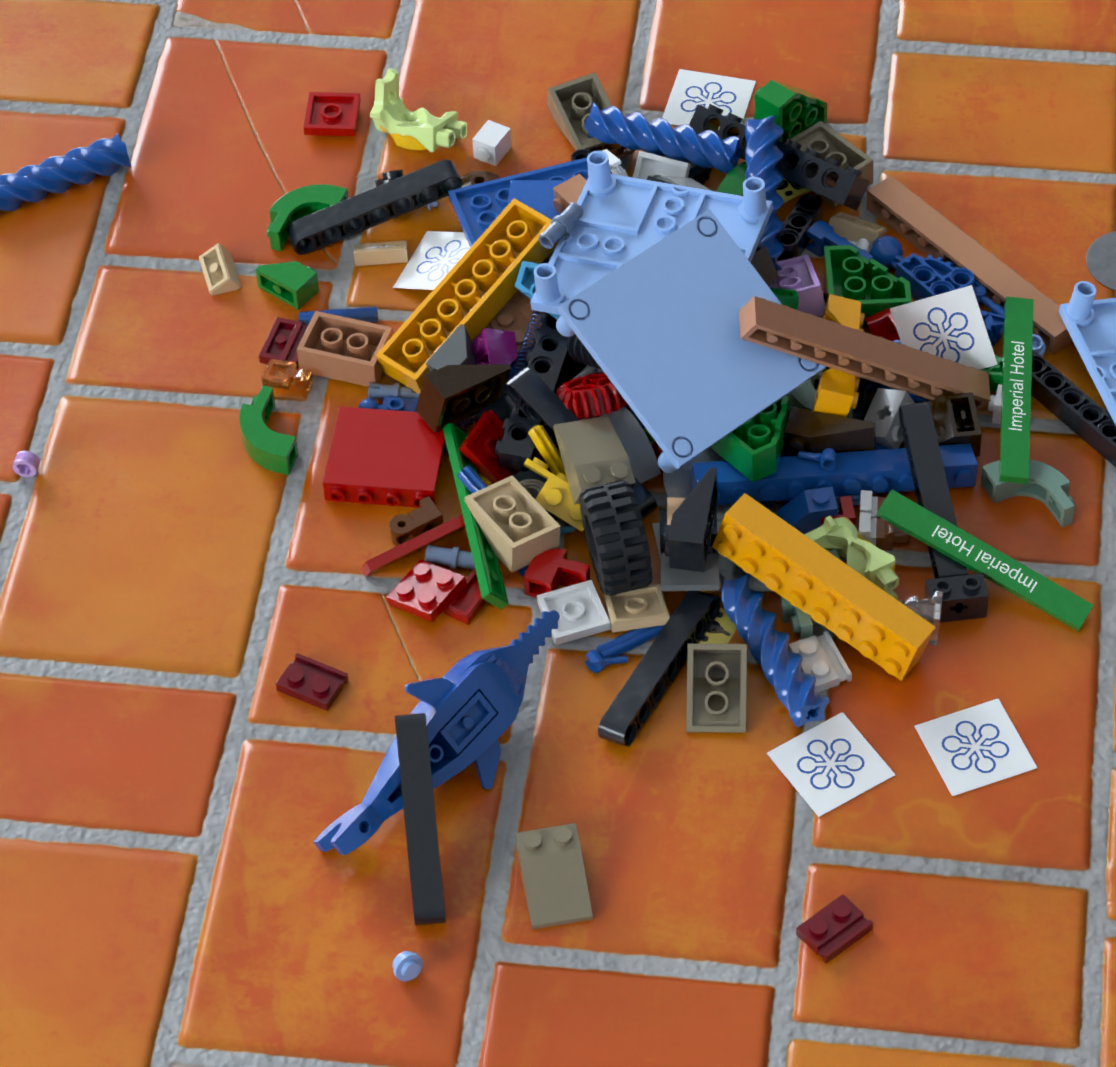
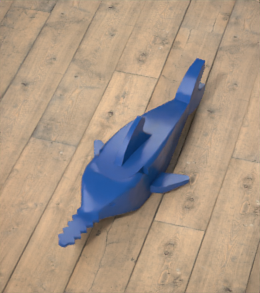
M556 610L550 612L543 611L542 619L535 618L534 626L528 625L527 632H520L519 640H512L510 645L475 651L459 660L443 678H432L405 685L406 693L420 700L410 714H426L433 789L451 779L473 762L483 789L492 788L501 754L498 738L511 726L517 717L524 697L528 667L530 663H533V655L539 654V646H545V638L552 637V629H558L560 615ZM395 737L362 803L336 819L313 841L320 851L327 852L335 848L340 855H346L364 844L386 819L403 809L397 737Z

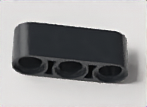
M814 194L803 195L784 222L783 229L776 236L777 240L784 247L783 253L777 258L778 261L801 256L804 252L806 245L812 239L806 234L807 230L815 222L822 220V200L819 196Z

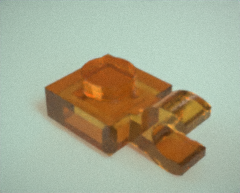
M270 359L261 378L263 386L289 390L290 385L293 384L302 391H310L313 385V381L309 380L311 371L297 369V365L294 362Z

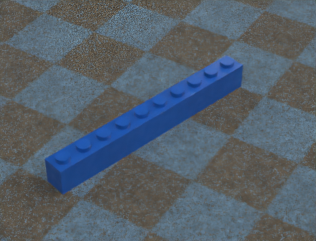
M971 444L939 446L948 488L974 487L976 485L978 463ZM906 448L836 453L835 460L837 464L833 471L822 469L820 462L816 460L799 458L798 456L780 457L776 473L755 482L750 481L727 461L692 463V490L710 468H717V505L735 504L744 493L757 502L792 500L804 490L833 486L835 497L861 495V490L872 491V494L890 493L891 490L896 492L915 491Z

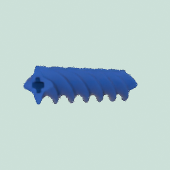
M593 102L590 115L584 124L589 138H596L607 144L618 143L631 150H643L682 162H691L702 168H716L726 174L737 166L743 154V149L740 148V138L736 136L721 140L712 130H706L697 134L688 124L672 128L669 122L663 118L648 122L644 115L639 112L624 116L619 108L615 106L607 107L601 111L595 102Z
M769 116L764 119H748L745 127L747 141L745 150L747 165L745 180L750 177H759L765 182L766 200L773 202V210L760 242L767 247L776 270H782L776 260L783 253L784 247L777 240L776 236L783 229L784 223L777 217L776 212L783 205L784 200L776 192V188L782 183L784 177L777 170L776 165L784 155L777 147L776 141L782 136L783 129L774 123L775 116Z
M117 133L112 139H99L88 147L74 148L64 156L47 158L40 165L25 166L15 174L0 175V210L15 211L21 207L24 201L40 202L49 192L64 193L73 183L85 185L92 182L97 174L110 176L115 174L121 165L132 167L125 142H122Z
M751 574L736 580H724L720 601L723 603L729 618L736 624L739 635L748 644L752 656L761 665L766 679L775 688L779 700L788 709L791 720L797 727L810 721L824 720V709L830 700L827 696L814 692L816 676L801 671L803 656L788 650L790 636L786 632H780L775 629L776 613L762 608L763 592L749 588Z

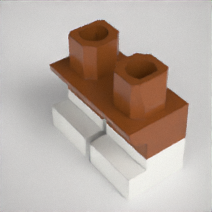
M861 490L860 535L881 550L893 551V542L909 543V534L876 516L886 498L872 497V491Z

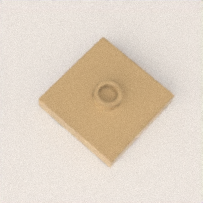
M660 584L649 585L648 587L611 596L603 593L612 632L665 625L670 618Z

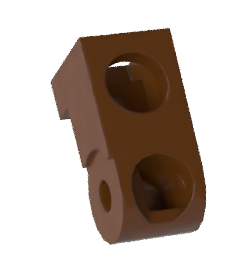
M429 496L419 501V508L406 515L400 514L391 519L389 527L394 545L398 546L444 523L442 513Z

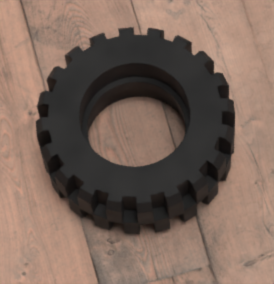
M620 480L584 489L579 495L582 522L593 568L602 592L611 596L648 587L653 581L651 557L641 513L630 483Z

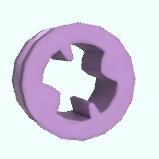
M20 451L15 457L12 468L20 476L33 477L36 475L40 459L30 451Z

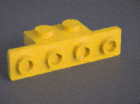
M536 457L533 461L527 458L524 466L547 479L535 500L547 512L582 532L584 527L580 510L581 506L580 504L574 505L567 476L560 472L557 476L547 470L549 465Z

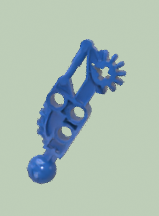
M888 235L879 237L872 243L869 253L873 256V259L888 269H895V277H903L910 282L911 297L916 301L972 285L978 304H984L992 312L980 310L992 348L1002 338L1004 333V308L999 304H995L986 296L985 287L974 279V274L970 270L955 267L952 262H944V259L941 257L935 259L933 255L923 258L913 253L904 258L901 243L896 238Z

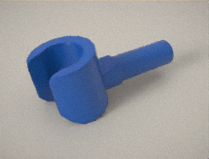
M831 448L823 450L822 453L799 451L798 453L799 458L819 461L821 468L826 471H833L836 468V453Z
M591 650L586 654L589 660L585 661L590 671L599 673L605 666L628 663V656L602 658L597 650Z

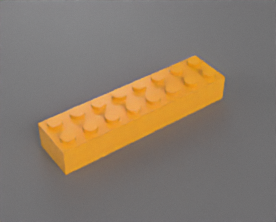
M514 198L375 355L384 373L420 395L424 377L429 372L425 363L460 324L464 325L473 342V339L483 331L518 291L515 283L522 261L541 264L557 246L559 240L551 249L543 247L538 240L539 235L551 225V219Z
M746 493L725 513L712 546L722 556L727 557L740 566L743 571L764 583L767 588L781 595L791 605L809 614L815 622L826 627L836 634L839 639L850 644L860 651L863 656L874 661L884 668L888 674L895 676L900 681L917 664L936 628L934 625Z

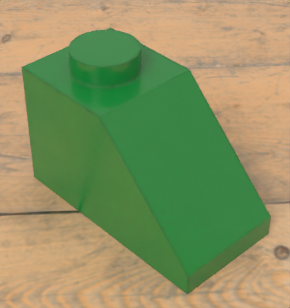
M297 261L260 265L255 269L259 288L298 310L319 292L317 272Z

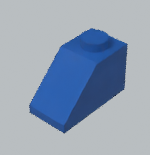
M833 486L804 490L776 511V515L803 534L819 528L821 518L838 516Z

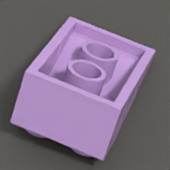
M806 254L777 262L782 270H776L779 277L774 279V284L769 287L796 290L799 296L797 310L821 317L826 306L822 288L809 255Z

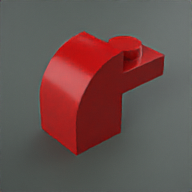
M565 549L546 550L535 556L524 575L525 595L537 598V595L557 590L559 585L571 586L590 580V565L579 561L567 560V550Z

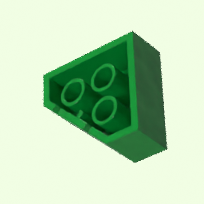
M770 80L755 93L754 119L775 116L774 123L783 129L780 140L783 143L819 121H822L824 124L827 122V103L803 89Z
M852 245L824 246L823 271L826 300H828L829 294L860 301L861 313L865 314L862 326H867L865 322L867 317L887 308L912 302L910 282L903 277L897 278L888 272L887 267L873 258L870 260L866 259Z
M784 396L718 441L711 448L752 482L776 473L784 445V429L789 419L788 397Z

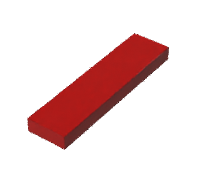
M463 514L367 560L361 568L365 577H368L427 548L428 544L433 545L464 530L466 527Z

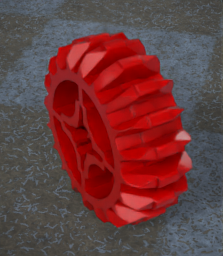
M604 372L571 379L569 382L563 383L556 392V395L566 408L570 409L578 419L600 417L601 415L618 411L628 404Z

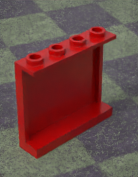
M340 406L323 478L325 501L419 508V501L429 496L436 505L435 493L446 443L443 430L434 433L418 412Z

